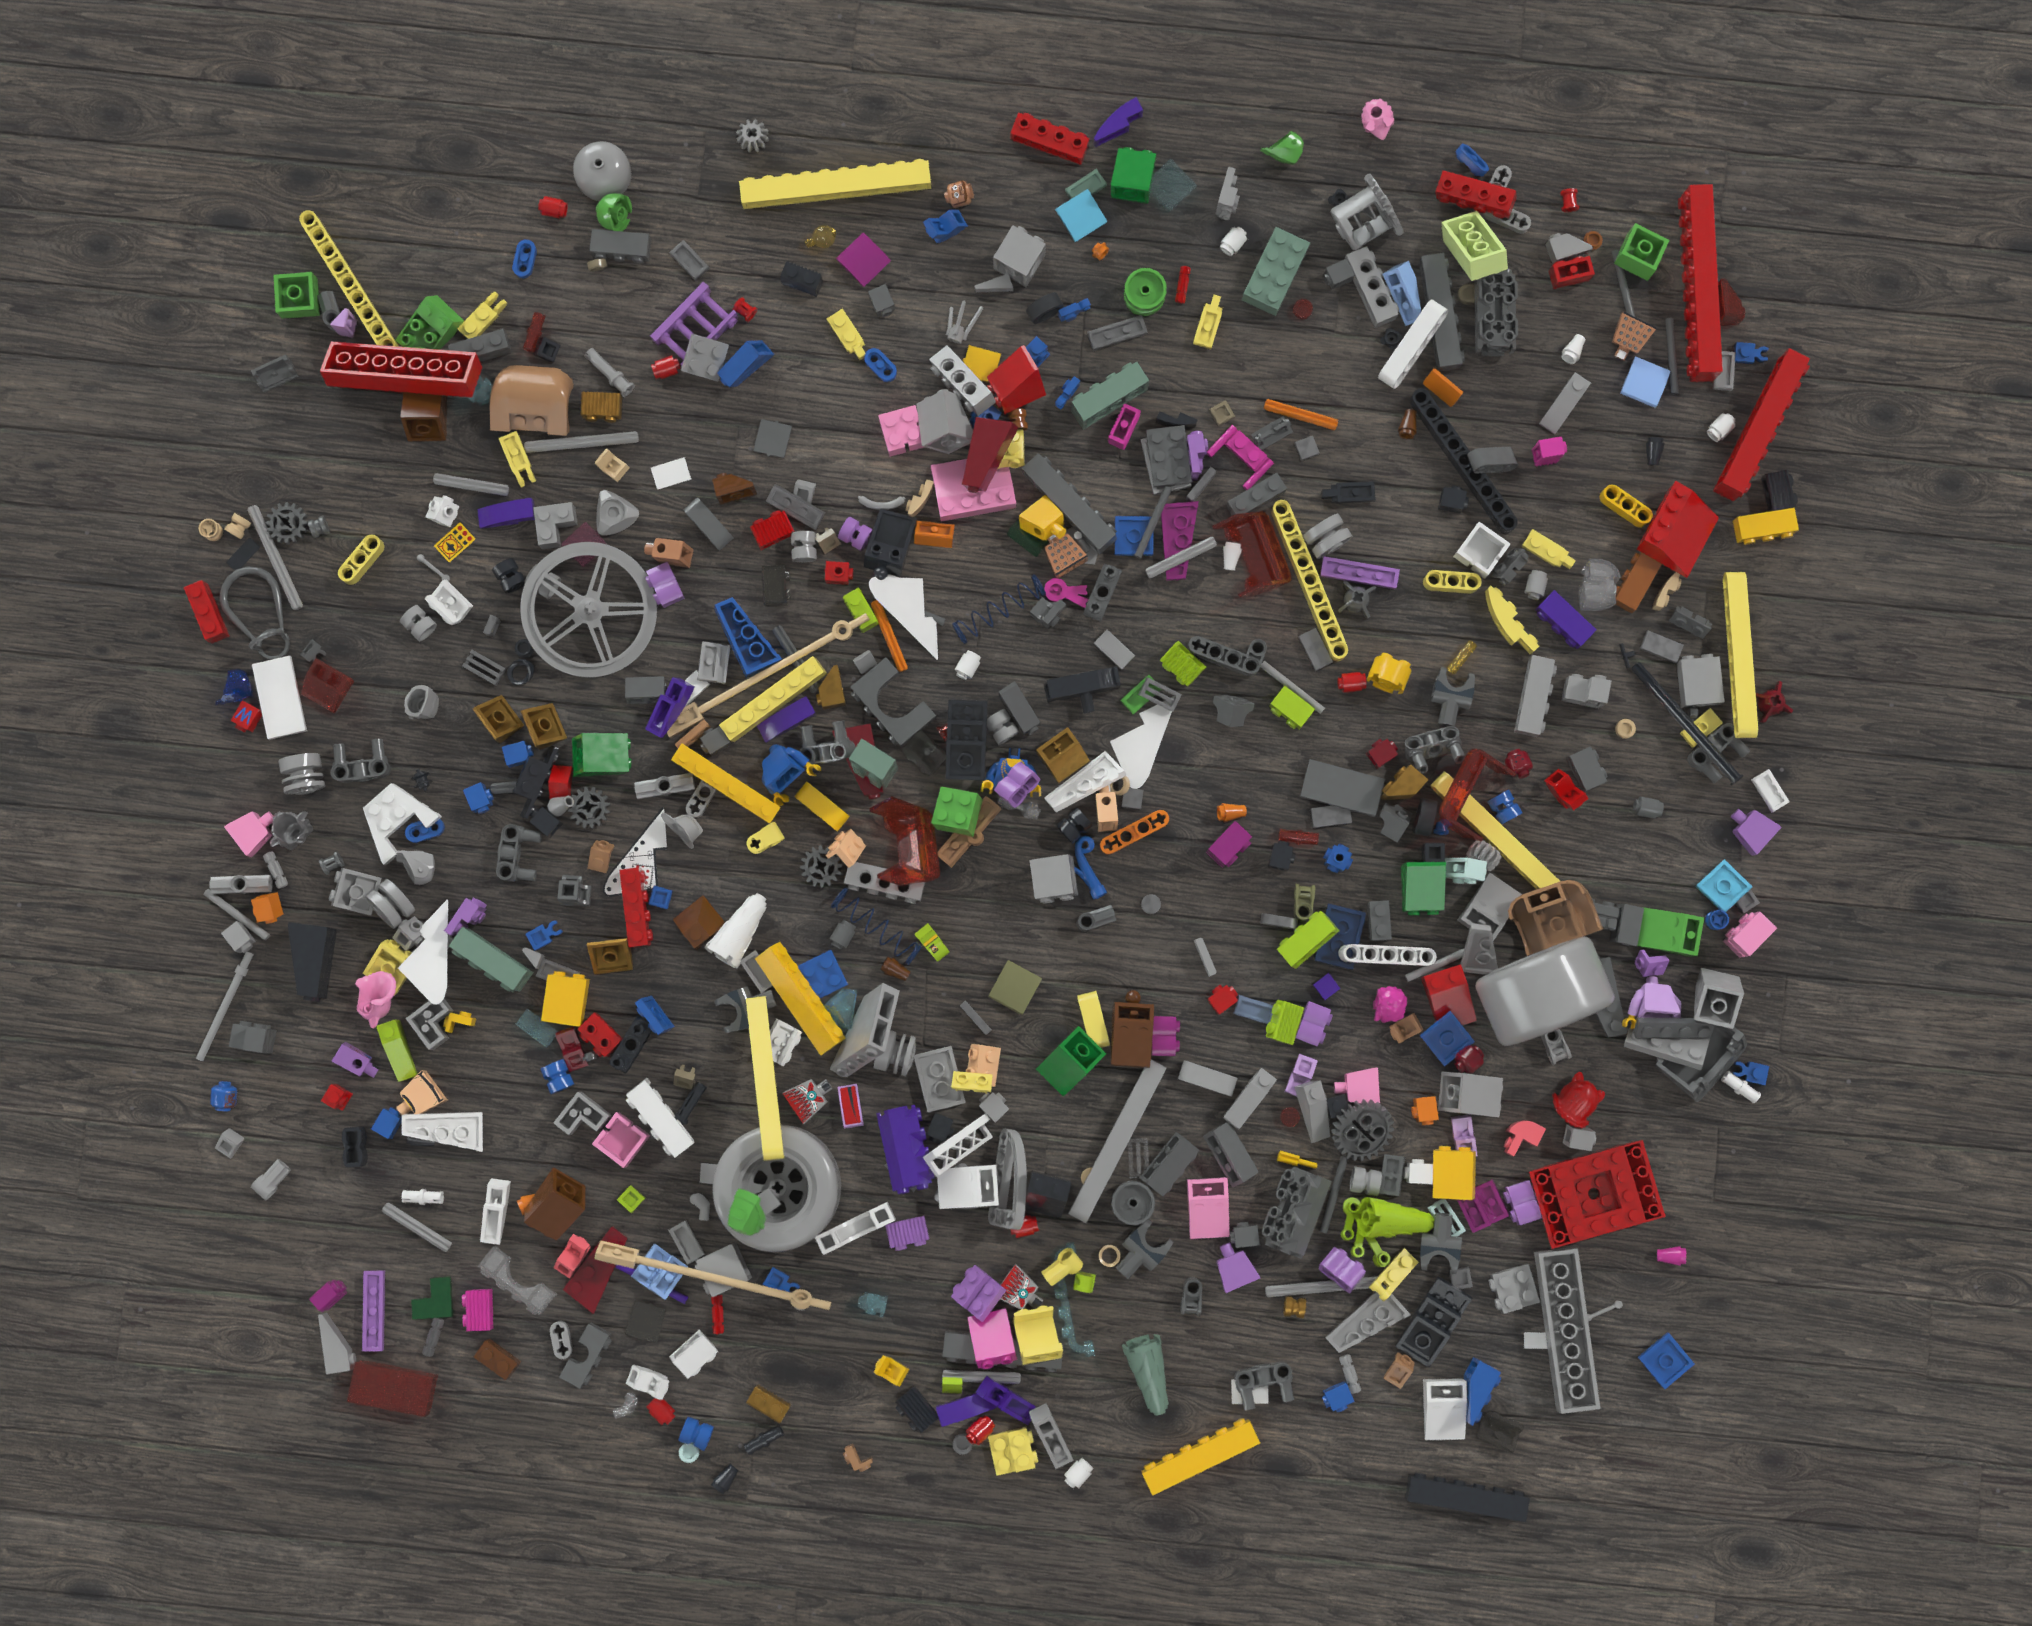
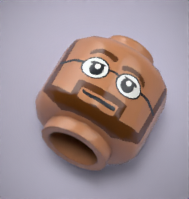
M963 180L949 184L947 192L944 193L946 202L950 203L954 208L969 205L971 199L974 198L971 184H967Z

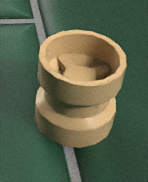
M234 513L231 523L227 524L224 530L242 539L244 530L249 528L251 522Z
M204 519L199 524V532L206 539L217 541L222 537L223 528L216 521Z

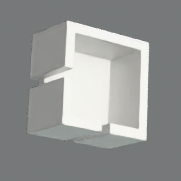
M1478 522L1453 557L1467 567L1471 564V570L1485 579L1510 546V543Z

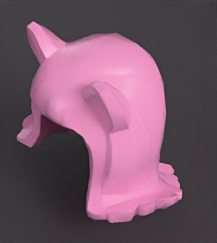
M379 971L359 978L355 982V985L359 988L357 1011L363 1018L369 1020L371 1028H375L378 1021L386 1016L390 1010L391 999L396 992V981L391 973Z

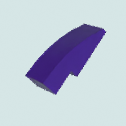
M1137 97L1126 102L1107 118L1094 137L1095 147L1129 132V123L1142 117L1143 109Z
M526 498L477 509L479 527L483 529L535 520L534 501L532 498Z
M672 677L665 695H660L645 729L662 738L679 717L695 686L680 678Z
M807 696L764 720L757 727L767 743L799 726L800 723L812 718L816 713Z
M987 1375L976 1391L983 1399L1026 1425L1032 1420L1029 1411L1037 1408L1017 1393Z
M977 1393L936 1406L941 1427L997 1408V1406L983 1399Z

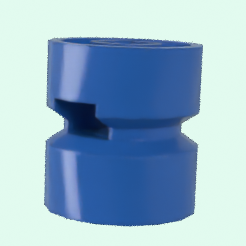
M1510 790L1487 801L1491 810L1497 812L1496 818L1501 825L1523 813L1519 805L1513 803L1514 797Z
M564 1059L540 1069L544 1079L549 1081L547 1087L550 1094H555L574 1085L571 1075L566 1073L568 1067Z
M688 1416L678 1441L687 1445L693 1442L697 1449L705 1451L714 1426L707 1423L699 1425V1420Z

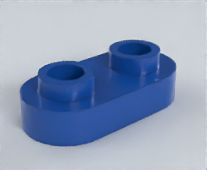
M1461 144L1456 150L1458 160L1465 163L1473 175L1482 177L1488 172L1489 167L1486 162L1471 147L1466 144Z
M530 240L520 241L516 248L512 269L519 278H527L533 271L537 249ZM526 249H530L528 254L524 253ZM522 267H526L524 272L520 271Z
M871 348L865 353L866 365L882 381L891 382L896 378L897 370L895 365L879 349ZM877 357L878 360L876 362H872L871 358ZM889 370L891 374L886 376L884 372Z
M439 819L434 823L438 825V829L433 831L432 826L426 828L421 821L407 826L405 836L413 843L423 842L440 836L444 832L445 825ZM415 830H419V836L417 837L413 835Z

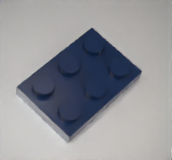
M1327 904L1325 914L1340 931L1316 951L1314 961L1353 970L1355 962L1342 961L1339 958L1338 952L1343 945H1359L1366 913ZM1350 948L1346 951L1349 959L1353 956V951Z

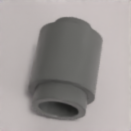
M1642 796L1638 800L1635 799L1633 804V811H1635L1636 815L1653 819L1656 817L1660 818L1664 809V804L1659 800Z
M842 920L841 923H838L830 937L832 940L831 944L840 950L842 947L847 948L855 934L856 926Z

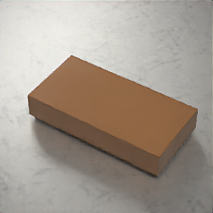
M703 719L675 743V746L679 748L681 744L690 747L703 735V732L710 729V725Z

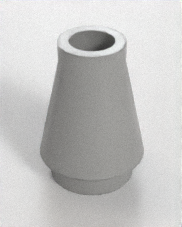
M571 796L554 797L548 803V811L552 815L561 816L574 805V800Z

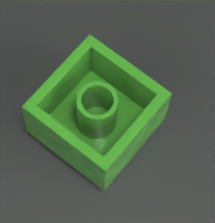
M1635 223L1627 233L1614 264L1648 281L1656 271L1669 240Z
M312 272L274 275L275 309L282 319L320 316L319 300L317 297L319 295L318 278Z
M941 787L931 824L937 830L974 836L983 799L978 793Z

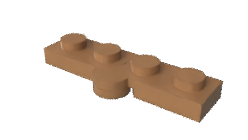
M985 796L974 836L953 833L936 855L952 868L971 844L978 846L983 843L984 835L982 832L1001 811V807Z

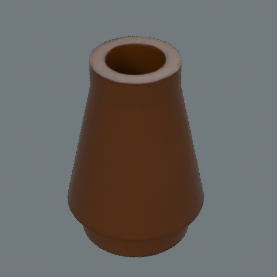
M1405 410L1404 417L1398 428L1399 436L1403 439H1413L1414 435L1417 434V412L1415 410Z
M888 956L880 968L884 972L883 974L903 981L907 980L911 972L894 957L890 958Z

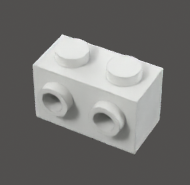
M698 1330L669 1357L675 1366L687 1378L695 1376L706 1362L712 1361L718 1351L711 1341Z

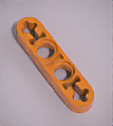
M1157 810L1102 839L1100 843L1101 851L1108 855L1113 854L1158 831L1168 824V813L1164 810ZM1157 814H1160V816L1164 815V823L1161 824L1160 822H1157L1154 824L1156 828L1152 829V825L1148 818H1151V821H1154L1157 819ZM1146 823L1149 830L1146 833L1139 832L1138 824ZM1122 832H1130L1132 838L1129 842L1121 840L1120 835ZM1117 835L1118 842L1122 846L1118 847L1116 843L1112 846L1113 850L1104 849L1105 841L1108 840L1111 843L1115 841L1113 837Z

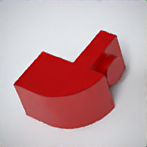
M1560 769L1544 780L1553 796L1566 809L1571 808L1575 810L1589 799L1585 792L1574 785L1570 776Z

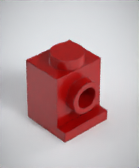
M331 1084L321 1101L333 1109L343 1111L353 1093L338 1084Z

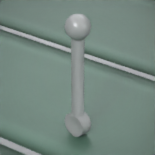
M419 554L417 556V560L419 562H423L424 564H426L435 573L442 577V581H450V577L448 575H444L443 573H441L437 568H435L426 559H424V555Z
M1617 1300L1609 1307L1593 1314H1587L1588 1322L1609 1310L1621 1308L1622 1302Z

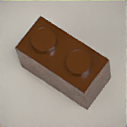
M490 1338L485 1340L474 1355L475 1359L504 1380L509 1379L522 1362Z

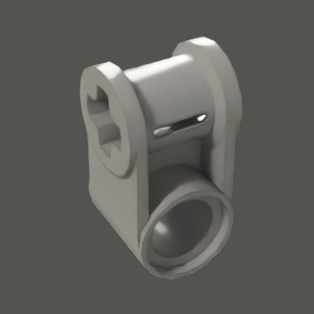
M1560 1029L1554 1031L1555 1038L1552 1041L1548 1039L1547 1034L1541 1036L1552 1065H1555L1557 1061L1572 1058Z

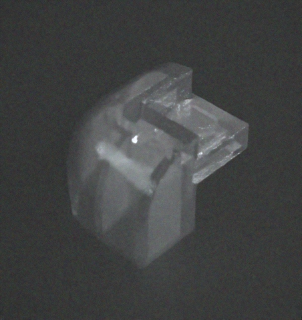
M1589 558L1581 571L1584 578L1582 586H1579L1580 610L1600 611L1611 608L1616 604V584L1621 578L1619 570L1607 560Z

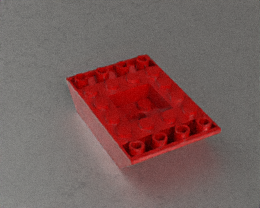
M1643 1140L1612 1146L1529 1171L1551 1249L1666 1217ZM1591 1188H1596L1598 1191V1196L1595 1199H1591L1588 1196Z

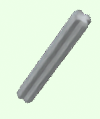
M438 473L434 474L433 478L434 484L502 496H508L509 493L508 485Z
M1209 537L1146 568V574L1149 578H1153L1216 547V541L1213 537Z
M390 1203L384 1205L383 1213L444 1252L450 1249L452 1245L450 1241Z
M943 1370L942 1379L943 1377L962 1378V1382H983L987 1375L999 1383L1019 1384L1021 1374L1017 1372Z

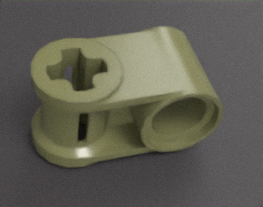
M1295 883L1293 914L1295 919H1298L1300 922L1307 921L1313 914L1315 885L1308 887L1299 886V884ZM1299 908H1306L1308 916L1301 917L1298 913Z

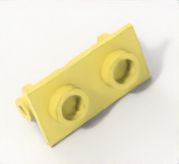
M953 1071L951 1088L956 1089V1091L974 1090V1092H984L987 1094V1092L992 1090L993 1075Z

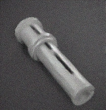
M593 348L586 352L587 354L584 357L609 379V384L615 386L621 392L622 397L628 396L633 391L634 383H630L624 378L622 372L616 371Z

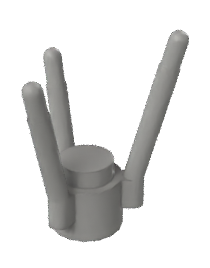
M962 301L956 325L954 324L953 327V307H950L948 329L946 335H948L947 340L961 344L962 340L966 341L968 333L983 310L982 306L974 315L965 332L963 331L964 327L960 326L966 302Z

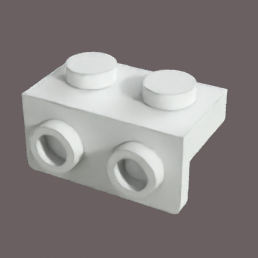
M443 580L433 594L425 598L430 608L437 611L442 616V619L450 625L460 623L473 607L447 580Z
M777 1018L770 1030L772 1056L774 1062L784 1066L791 1059V1052L794 1046L800 1042L802 1032Z

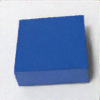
M654 885L648 904L668 909L673 890Z

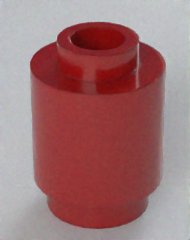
M544 196L539 201L538 210L544 216L558 219L561 217L565 218L568 203L561 199Z
M672 355L651 364L656 379H664L679 374L678 369H681L678 359L673 358Z
M1343 673L1341 678H1337L1338 689H1342L1343 693L1362 691L1367 686L1365 673Z
M1024 1216L1021 1229H1010L1011 1235H1016V1238L1034 1235V1232H1038L1036 1216Z
M654 1398L646 1407L649 1410L648 1413L661 1425L664 1423L668 1425L675 1418L673 1413L676 1410L664 1399Z
M985 1415L979 1417L966 1430V1439L973 1445H980L993 1432L995 1428L993 1421Z

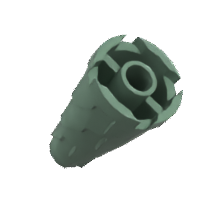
M1153 1334L1154 1339H1150L1149 1335L1126 1341L1127 1347L1125 1344H1122V1349L1136 1382L1142 1391L1147 1408L1154 1415L1164 1414L1169 1403L1166 1392L1160 1335Z

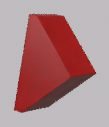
M553 765L548 781L550 799L571 796L573 766Z

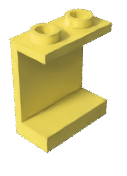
M1040 1306L1034 1310L1021 1309L1014 1313L1013 1323L1023 1365L1062 1358L1063 1348L1062 1344L1058 1341L1053 1320V1306Z

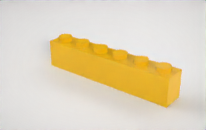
M684 744L680 745L671 761L768 824L771 823L780 809L778 805Z
M781 942L772 945L755 958L820 1055L828 1052L846 1039L842 1030L837 1026L831 1014L826 1010L820 998L815 994L808 980L804 978L797 964L789 956Z
M1239 1419L1229 1429L1223 1427L1215 1432L1216 1435L1210 1438L1207 1435L1197 1440L1198 1444L1193 1446L1188 1444L1180 1448V1452L1175 1455L1169 1453L1163 1456L1162 1461L1156 1464L1154 1461L1146 1464L1142 1474L1152 1495L1260 1444L1249 1419Z

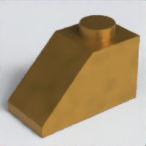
M834 665L818 688L819 694H816L818 706L822 705L823 710L846 705L838 665Z

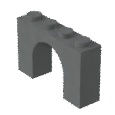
M885 657L851 686L853 691L851 695L857 702L862 701L865 705L863 709L870 717L874 715L878 720L876 722L877 726L882 731L886 730L890 734L888 738L894 746L898 744L902 748L936 719V715L924 701L910 713L900 718L889 717L879 709L878 696L881 690L899 675L897 669Z

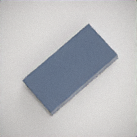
M1239 995L1233 1014L1268 1024L1272 1019L1273 1005Z

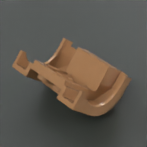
M513 365L502 369L495 377L491 389L490 430L510 432L511 429L548 432L550 435L567 436L570 431L568 403L573 389L572 378L557 368Z
M1573 880L1560 881L1515 898L1508 910L1510 920L1512 919L1520 932L1527 956L1560 943L1603 930L1588 890L1581 883Z

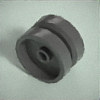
M1130 1180L1116 1187L1111 1197V1206L1114 1214L1120 1221L1129 1225H1138L1151 1217L1154 1212L1155 1199L1153 1193L1146 1185L1139 1181ZM1132 1199L1137 1201L1134 1207L1129 1204Z

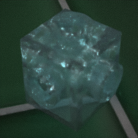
M479 376L472 398H467L473 404L477 402L480 407L483 404H488L490 402L492 383L487 378L483 380Z

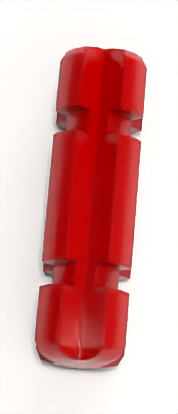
M1181 266L1179 275L1181 276H1179L1176 303L1184 304L1186 301L1191 268L1188 266Z
M716 1295L711 1297L713 1304V1333L722 1334L724 1333V1325H722V1322H724L723 1306H721L723 1298L722 1295Z

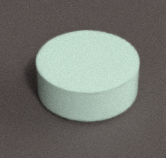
M693 1442L689 1445L684 1443L679 1449V1457L685 1463H692L699 1456V1449L694 1446Z

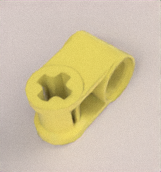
M772 822L750 836L747 840V847L751 853L759 854L780 843L785 837L776 822ZM753 840H756V842H761L759 843L758 849H756L755 847L751 848V846L753 845Z

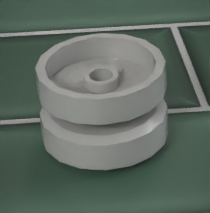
M1338 513L1315 525L1303 535L1308 545L1317 543L1312 549L1317 559L1336 551L1353 537L1348 528L1338 530L1344 523Z
M385 879L379 885L382 895L378 891L372 890L365 896L375 913L393 929L402 923L399 914L409 917L415 912L411 902L389 879Z

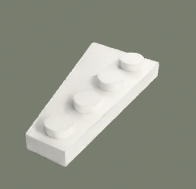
M1104 751L1044 798L1053 810L1058 812L1125 777L1126 773Z
M482 1112L402 1114V1135L483 1152Z

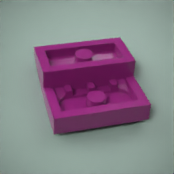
M861 233L835 258L862 287L866 286L891 261L864 233Z
M1493 1179L1475 1187V1199H1457L1473 1233L1510 1216Z

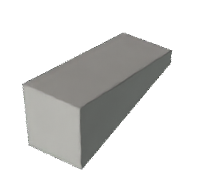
M1008 274L974 286L975 292L1013 291Z

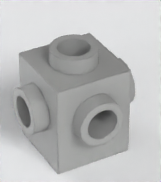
M415 916L410 920H403L398 925V930L394 934L393 939L405 951L414 945L419 946L425 940L420 932L423 923Z

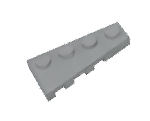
M1629 1028L1624 1047L1698 1070L1702 1069L1710 1038H1635L1634 1029Z
M1374 1292L1325 1338L1340 1353L1411 1314L1392 1293L1383 1302L1379 1298L1380 1295Z

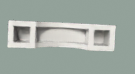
M885 1202L817 1235L815 1239L824 1255L895 1221L896 1218L888 1202Z

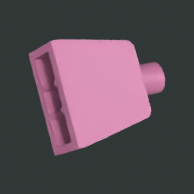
M269 811L262 817L255 812H250L224 827L244 854L253 857L272 837L273 834L268 826L272 824L274 816Z
M1378 1068L1345 1074V1082H1334V1093L1345 1094L1347 1102L1355 1103L1357 1100L1358 1103H1362V1100L1365 1099L1368 1103L1371 1099L1374 1103H1380Z

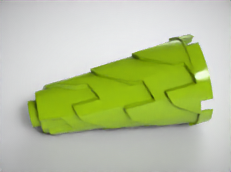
M1369 1197L1362 1199L1358 1206L1357 1213L1361 1214V1219L1356 1218V1222L1362 1237L1375 1238L1378 1236L1410 1235L1412 1233L1428 1232L1434 1228V1217L1430 1213L1419 1211L1416 1208L1404 1207L1400 1204Z

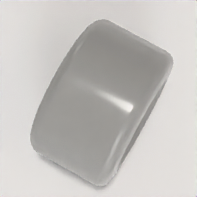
M1578 937L1522 958L1481 977L1475 985L1496 1038L1504 1046L1515 1045L1577 1022L1608 1007L1615 999L1614 991L1593 942L1588 937Z
M780 1125L784 1159L764 1161L760 1128H756L740 1136L726 1149L718 1162L713 1178V1201L721 1222L737 1240L761 1251H788L808 1243L827 1227L835 1215L840 1201L841 1176L833 1154L818 1137L802 1128L790 1125ZM783 1161V1172L774 1174L770 1166L771 1162ZM794 1168H797L803 1177L800 1182L792 1183L788 1178L789 1173ZM758 1170L763 1171L768 1177L764 1185L756 1184L753 1181ZM777 1182L783 1185L780 1193L777 1192V1189L773 1188L774 1185H777ZM738 1188L753 1194L771 1188L777 1199L783 1201L786 1206L785 1213L779 1214L773 1213V1211L765 1215L764 1229H761L759 1233H755L752 1236L740 1234L728 1225L730 1208ZM792 1190L803 1192V1197L799 1204H795L789 1198Z

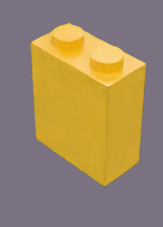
M554 971L553 974H548L541 1021L580 1027L584 1022L590 979H584L585 975L574 973L573 977L565 976L566 972Z
M1439 1146V1149L1434 1150L1433 1198L1475 1199L1476 1151H1471V1147H1459V1150H1451V1146Z

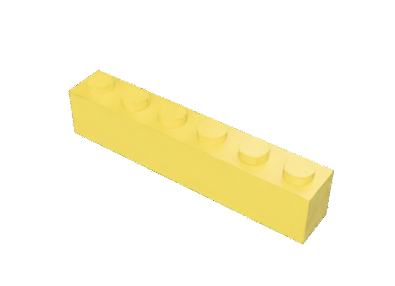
M812 656L719 726L729 740L735 742L827 675V672L819 661Z

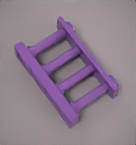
M702 282L650 336L656 345L659 346L661 343H665L684 361L686 352L670 338V333L674 329L679 330L690 340L692 332L683 324V320L687 316H692L710 333L706 338L717 340L728 328H732L737 323L738 315L735 310L730 314L726 313L710 298V288ZM701 302L706 303L723 319L716 328L697 311L696 307Z

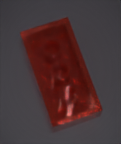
M359 1360L354 1365L347 1402L426 1417L431 1411L438 1375Z

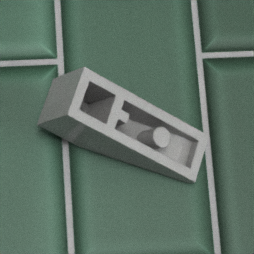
M1575 372L1539 425L1555 435L1591 382Z
M1260 1068L1224 1115L1223 1119L1239 1130L1277 1079L1263 1068Z
M1309 1081L1295 1086L1294 1088L1311 1143L1330 1137L1327 1099L1321 1081Z
M328 1313L319 1314L326 1374L355 1369L356 1355L352 1353V1348Z
M1047 1403L1029 1411L1032 1422L1055 1469L1074 1461Z

